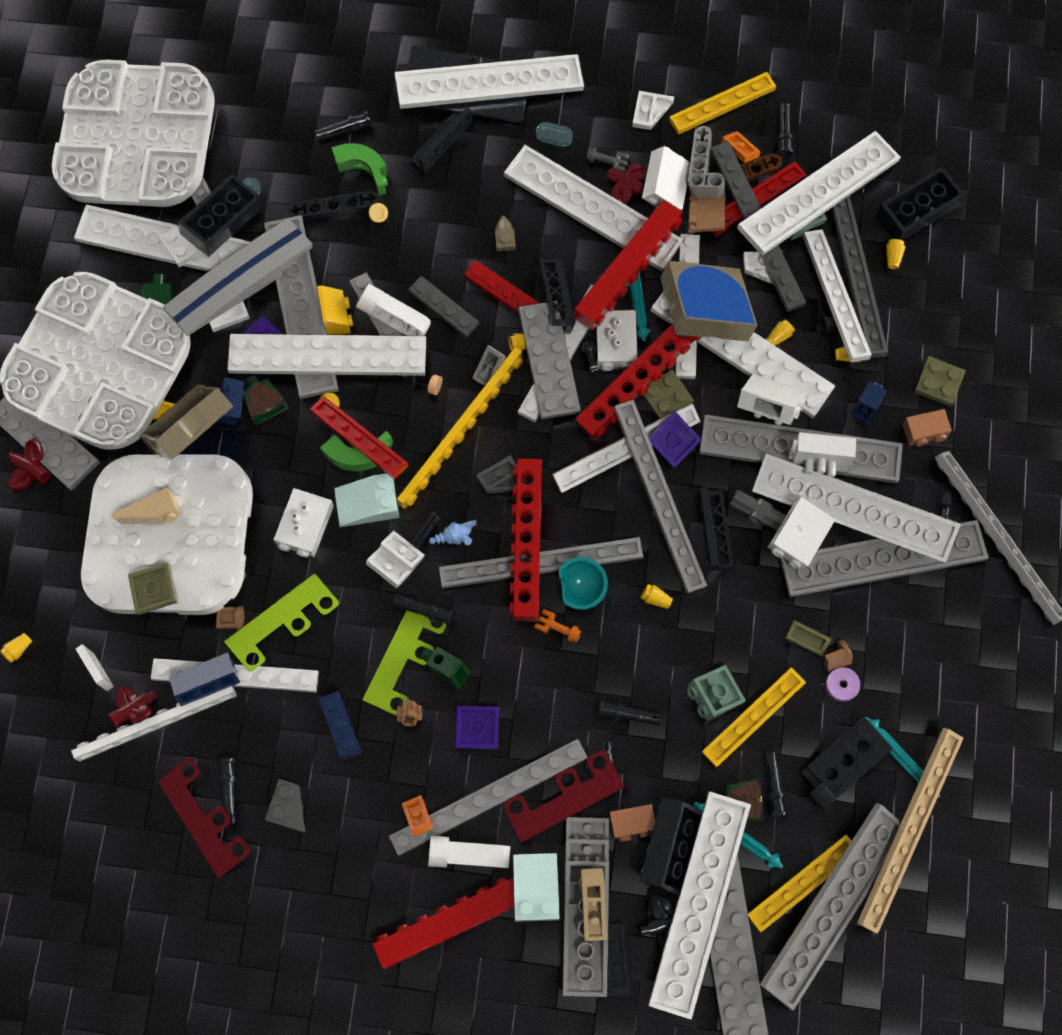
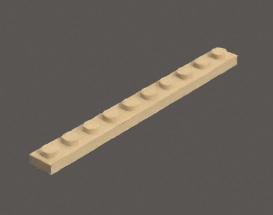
M942 729L857 924L878 934L963 741V737L950 729Z

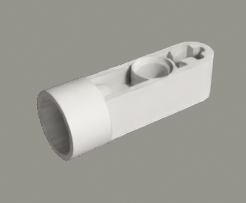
M370 283L356 308L407 336H425L431 324L425 315L389 296Z
M431 836L428 860V866L446 868L447 863L509 868L510 846L451 842L449 837Z

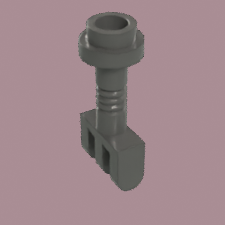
M593 147V149L589 148L586 159H589V162H593L596 159L613 164V168L619 171H626L624 167H627L628 154L617 151L616 157L596 152V147Z

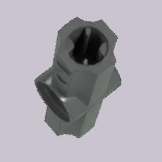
M740 490L736 492L729 505L747 515L748 519L760 526L765 525L776 532L786 517L774 510L767 501L762 499L756 500Z

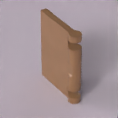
M725 193L722 197L716 199L689 196V233L725 230Z

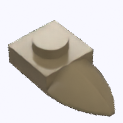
M502 216L495 230L497 251L516 250L514 229L509 220Z

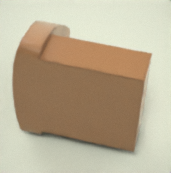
M243 606L224 607L217 611V629H237L239 631L244 627Z
M844 640L837 642L839 650L825 655L824 666L828 672L852 663L853 654Z

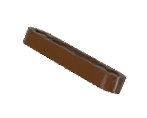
M773 153L742 163L740 166L748 182L778 172L781 168L782 158L778 154ZM758 166L761 171L755 173L751 170V167Z

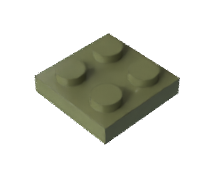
M929 356L914 392L951 407L966 370Z
M673 370L664 374L657 382L653 381L648 386V391L643 395V398L658 419L690 403H694V399Z
M166 562L128 574L136 614L140 615L178 603L169 563Z

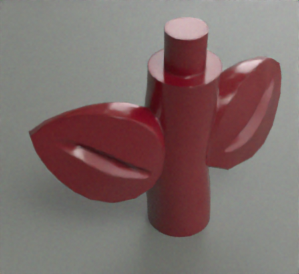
M631 164L626 169V172H622L612 167L606 176L607 180L616 183L612 188V197L626 205L633 193L637 196L643 195L645 184L640 181L646 178L647 168L641 164Z
M30 438L27 441L24 455L21 453L15 454L14 452L8 454L7 457L11 460V464L18 467L9 480L8 488L23 490L28 488L34 479L43 484L50 478V472L39 464L43 460L44 451L39 442L34 438Z
M121 686L115 698V707L117 709L107 714L108 719L114 727L127 720H130L133 724H138L144 721L152 712L149 706L152 705L151 701L157 698V695L154 691H151L148 694L143 692L137 696L131 689Z

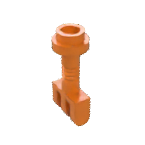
M546 609L542 610L541 613L548 618L539 616L538 621L544 625L535 623V629L547 634L551 628L567 635L570 642L578 641L581 635L578 627L573 626L571 629L555 622L556 615Z

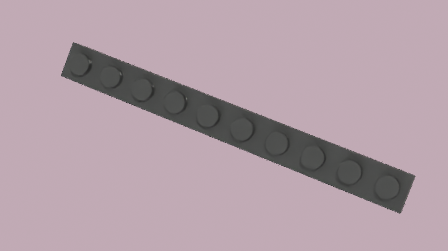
M729 141L711 147V153L724 177L725 183L743 220L759 211L761 207ZM779 245L763 256L760 254L786 311L805 306L806 301Z
M849 195L833 206L831 210L857 318L870 349L871 357L887 356L888 349Z

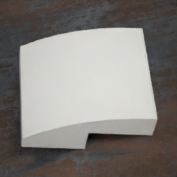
M393 531L380 544V548L367 559L366 564L395 588H398L421 562L424 554Z

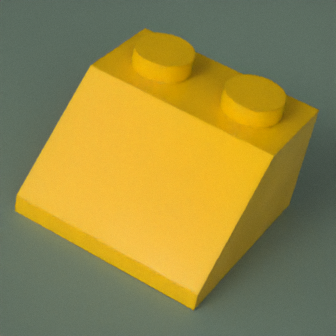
M317 286L327 335L350 334V326H353L352 315L347 314V309L350 308L348 297H344L343 290Z

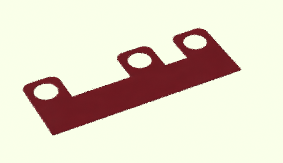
M601 750L588 757L587 763L594 778L583 784L572 767L556 774L555 780L562 795L530 811L522 795H517L504 803V809L521 843L625 787L606 751ZM597 756H602L606 759V766L603 769H596L593 766V760ZM566 773L574 776V783L569 787L561 783V777ZM513 801H520L522 803L523 810L521 813L513 814L510 811V804Z
M186 758L158 782L219 879L246 858L250 850L240 836H237L225 846L222 844L217 834L230 824V818L222 806H217L206 816L204 815L187 788V785L199 776L200 771L192 758ZM185 764H191L194 767V774L189 778L185 777L182 773V768ZM216 812H221L225 817V821L221 826H216L213 823L212 818ZM235 843H241L244 847V853L239 857L232 853V846Z

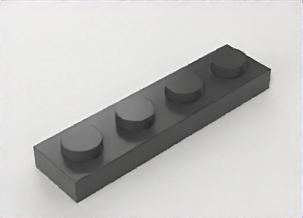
M422 276L409 288L410 294L464 337L468 338L479 326L478 320Z

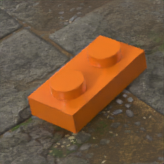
M738 131L722 137L721 143L729 141L735 155L743 163L759 157L760 150Z
M421 795L402 803L414 837L434 828Z

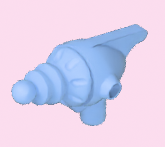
M476 520L463 524L453 522L448 528L444 529L443 533L439 532V535L436 534L435 538L431 537L429 542L431 544L436 542L444 544V541L449 544L458 545L463 542L465 545H470L472 539L468 535L471 532V528L476 525Z

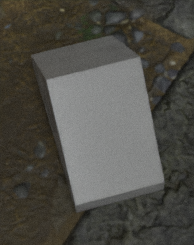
M488 345L473 379L485 386L505 361V355Z

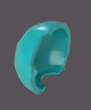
M576 557L567 560L559 568L563 602L574 609H588L596 606L603 600L607 592L608 579L605 570L598 562L587 557Z

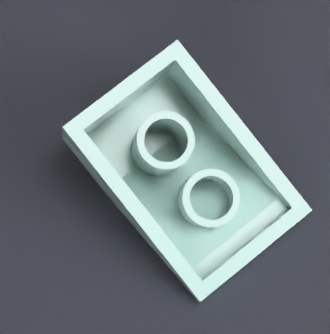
M388 474L370 476L334 488L340 527L400 518L394 479Z
M557 853L513 855L515 922L559 920Z

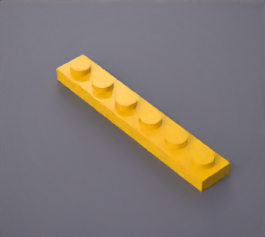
M765 72L670 116L669 121L679 135L774 91L776 85L768 72Z
M791 667L701 753L717 768L806 682Z
M844 835L747 914L760 933L828 879L851 843L847 835Z

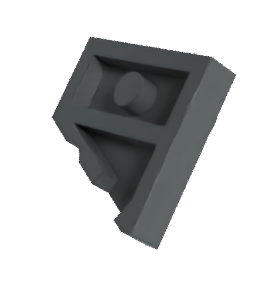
M511 455L476 475L487 494L513 492V485H517V478H513V465L517 466ZM526 478L522 480L524 484H529Z
M279 779L265 820L305 833L300 786Z

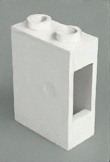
M665 146L651 151L642 198L656 207L665 200L679 210H682L690 162Z
M636 310L608 311L604 322L600 326H596L597 369L604 371L613 369L626 370L637 359Z
M752 374L741 390L737 407L754 412L756 418L765 416L768 419H774L777 425H781L782 422L790 425L794 418L798 419L800 411L805 406L806 399L803 398L805 391Z
M799 432L797 439H793L792 447L789 449V459H792V463L805 467V473L808 475L813 474V469H817V472L821 474L828 470L827 475L834 477L836 471L848 472L856 454V438Z
M293 488L274 537L277 548L289 552V550L296 551V554L308 558V556L315 557L334 507L332 500Z
M801 497L794 502L767 548L772 550L775 556L789 561V565L793 568L802 570L810 564L835 519Z

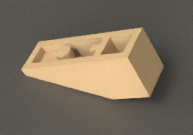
M165 488L111 515L119 524H164L175 521L182 513L175 495L168 488Z
M603 868L581 869L585 941L607 940Z

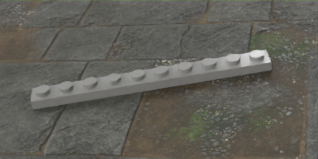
M634 400L616 405L614 411L686 593L702 589L707 586Z
M949 451L940 453L935 457L938 467L947 474L950 484L959 491L962 501L969 505L974 518L981 522L985 533L996 543L997 550L1008 560L1009 567L1018 574L1021 584L1028 588L1032 594L1033 601L1040 605L1044 611L1046 619L1052 622L1053 625L1062 621V608Z
M640 537L540 552L539 574L557 572L567 560L576 557H587L598 562L600 565L643 559ZM527 555L520 558V561L523 563L531 560ZM515 556L439 567L442 589L514 578L515 575H511V562L515 563Z
M577 739L429 815L434 827L433 829L414 837L408 826L389 837L398 856L429 841L431 836H439L555 776L561 771L586 760L588 757Z

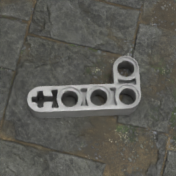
M707 126L698 127L694 133L688 176L689 193L696 198L716 199L724 195L725 182L723 175L708 173L712 134L711 129Z

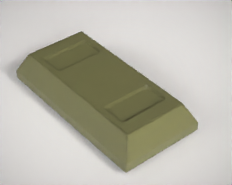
M795 620L785 638L822 657L831 641V638Z

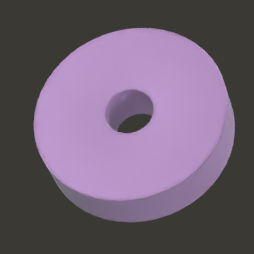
M837 668L828 675L826 690L837 701H849L860 690L859 677L849 668ZM841 681L846 683V688L840 686Z

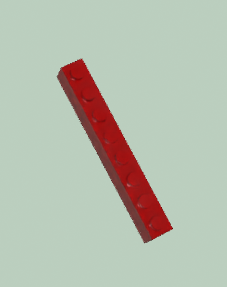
M665 200L660 203L574 310V317L577 321L592 331L597 325L600 326L604 322L606 313L613 311L619 297L623 298L628 291L627 287L637 281L639 272L641 270L644 271L648 267L651 257L658 255L661 249L660 246L663 243L666 244L671 238L672 231L674 229L678 230L681 226V210Z
M507 877L495 882L496 886L493 888L483 887L475 891L476 896L471 898L464 896L456 900V905L450 908L448 905L438 908L436 910L437 914L431 917L426 914L417 918V923L410 927L407 923L396 928L397 933L389 936L388 933L377 937V942L373 943L382 968L386 969L515 908L514 878L510 880Z

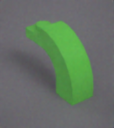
M354 143L332 147L339 173L350 169H363L373 177L379 195L386 194L385 186L388 185L386 179L388 175L387 167L382 157L376 151L367 146Z
M387 431L377 438L387 447H392V436ZM336 435L320 447L322 454L332 464L341 469L365 471L377 466L357 449L346 446Z

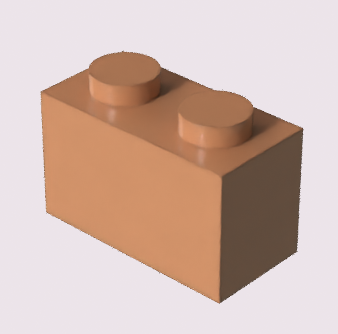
M945 409L907 417L902 424L909 446L916 445L919 447L926 445L929 441H944L952 431Z
M652 804L609 813L614 840L619 839V842H626L632 840L631 836L640 835V838L652 836V829L655 825Z

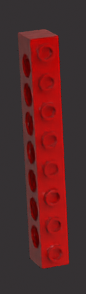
M672 324L575 419L576 423L593 440L596 437H601L606 432V427L618 420L614 407L609 406L611 400H618L619 404L635 400L639 395L643 396L648 391V386L653 381L657 382L662 377V372L666 368L670 369L677 362L676 358L680 354H686L691 348L690 345L695 340L699 341L702 337L688 336L681 338L679 335H676L674 325ZM672 345L675 349L668 352L665 350V347ZM659 359L661 363L655 366L651 364V361ZM644 372L647 374V377L645 379H638L637 375ZM631 386L633 390L630 393H625L623 388ZM599 413L605 415V418L601 421L595 420V416Z
M518 459L517 466L513 465V478H517V485H513V497H517L516 504H512V516H516V523H512V535L516 536L515 543H511V555H515V563L511 562V575H515L514 582H510V595H514V602H510V615H513L514 621L538 622L542 459ZM525 478H529L533 482L531 484L526 485L522 482V480ZM529 497L532 499V502L525 504L521 500ZM527 516L530 517L532 521L529 523H523L521 519ZM523 536H529L531 541L523 543L520 539ZM527 555L531 560L523 563L520 561V558ZM527 575L531 579L529 582L523 583L519 578ZM527 595L530 597V600L522 603L519 597Z

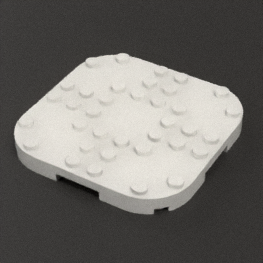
M99 60L85 65L86 69L79 74L76 72L66 87L62 107L65 114L60 141L55 143L52 159L54 178L63 191L74 200L100 204L167 207L188 199L196 191L203 177L215 104L214 92L207 78L200 70L184 63L161 62V66L128 65L126 61Z
M75 272L74 275L66 278L62 276L47 288L35 308L37 313L19 344L15 343L7 355L0 372L3 394L18 411L95 447L120 449L137 441L140 438L139 436L149 427L187 359L190 350V335L187 336L163 309L165 305L160 302L138 296L116 286L114 282L93 273Z
M128 455L111 462L98 476L92 492L81 568L82 586L87 596L98 606L109 612L136 614L128 574L167 562L171 567L178 603L150 612L206 615L224 608L223 605L231 598L234 599L244 578L246 561L244 546L247 519L251 517L253 499L252 485L247 474L235 461L221 455H177L172 460L159 455ZM165 488H168L175 495L182 513L175 521L164 524H119L111 515Z

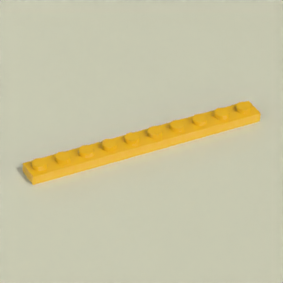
M516 347L513 349L397 498L399 506L404 509L408 505L411 506L415 502L416 494L420 489L424 490L430 476L432 474L435 475L439 471L441 462L450 457L453 452L452 448L456 443L459 444L463 440L465 431L474 426L479 413L483 414L488 407L487 403L491 398L494 399L498 395L500 386L509 381L510 373L514 368L518 369L523 361L521 350Z

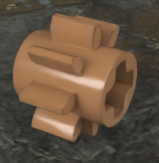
M403 701L402 707L397 706V721H402L405 726H415L417 720H422V706H417L414 701Z

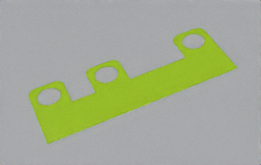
M313 574L224 642L248 671H253L265 662V656L256 647L258 642L283 623L294 636H299L311 626L310 621L301 612L304 607L312 602L321 614L326 615L335 609L339 602L317 575ZM323 597H330L333 604L329 609L321 608L320 600ZM296 618H301L304 620L305 626L301 630H294L291 625L292 621ZM250 653L258 654L259 662L255 665L247 664V655Z
M406 611L363 700L398 716L397 711L391 708L390 702L395 697H399L403 701H409L407 696L393 690L407 659L421 665H426V661L416 657V649L423 646L434 652V648L431 645L418 640L422 628L424 627L441 634L445 630L446 624L443 623L440 628H434L428 617Z

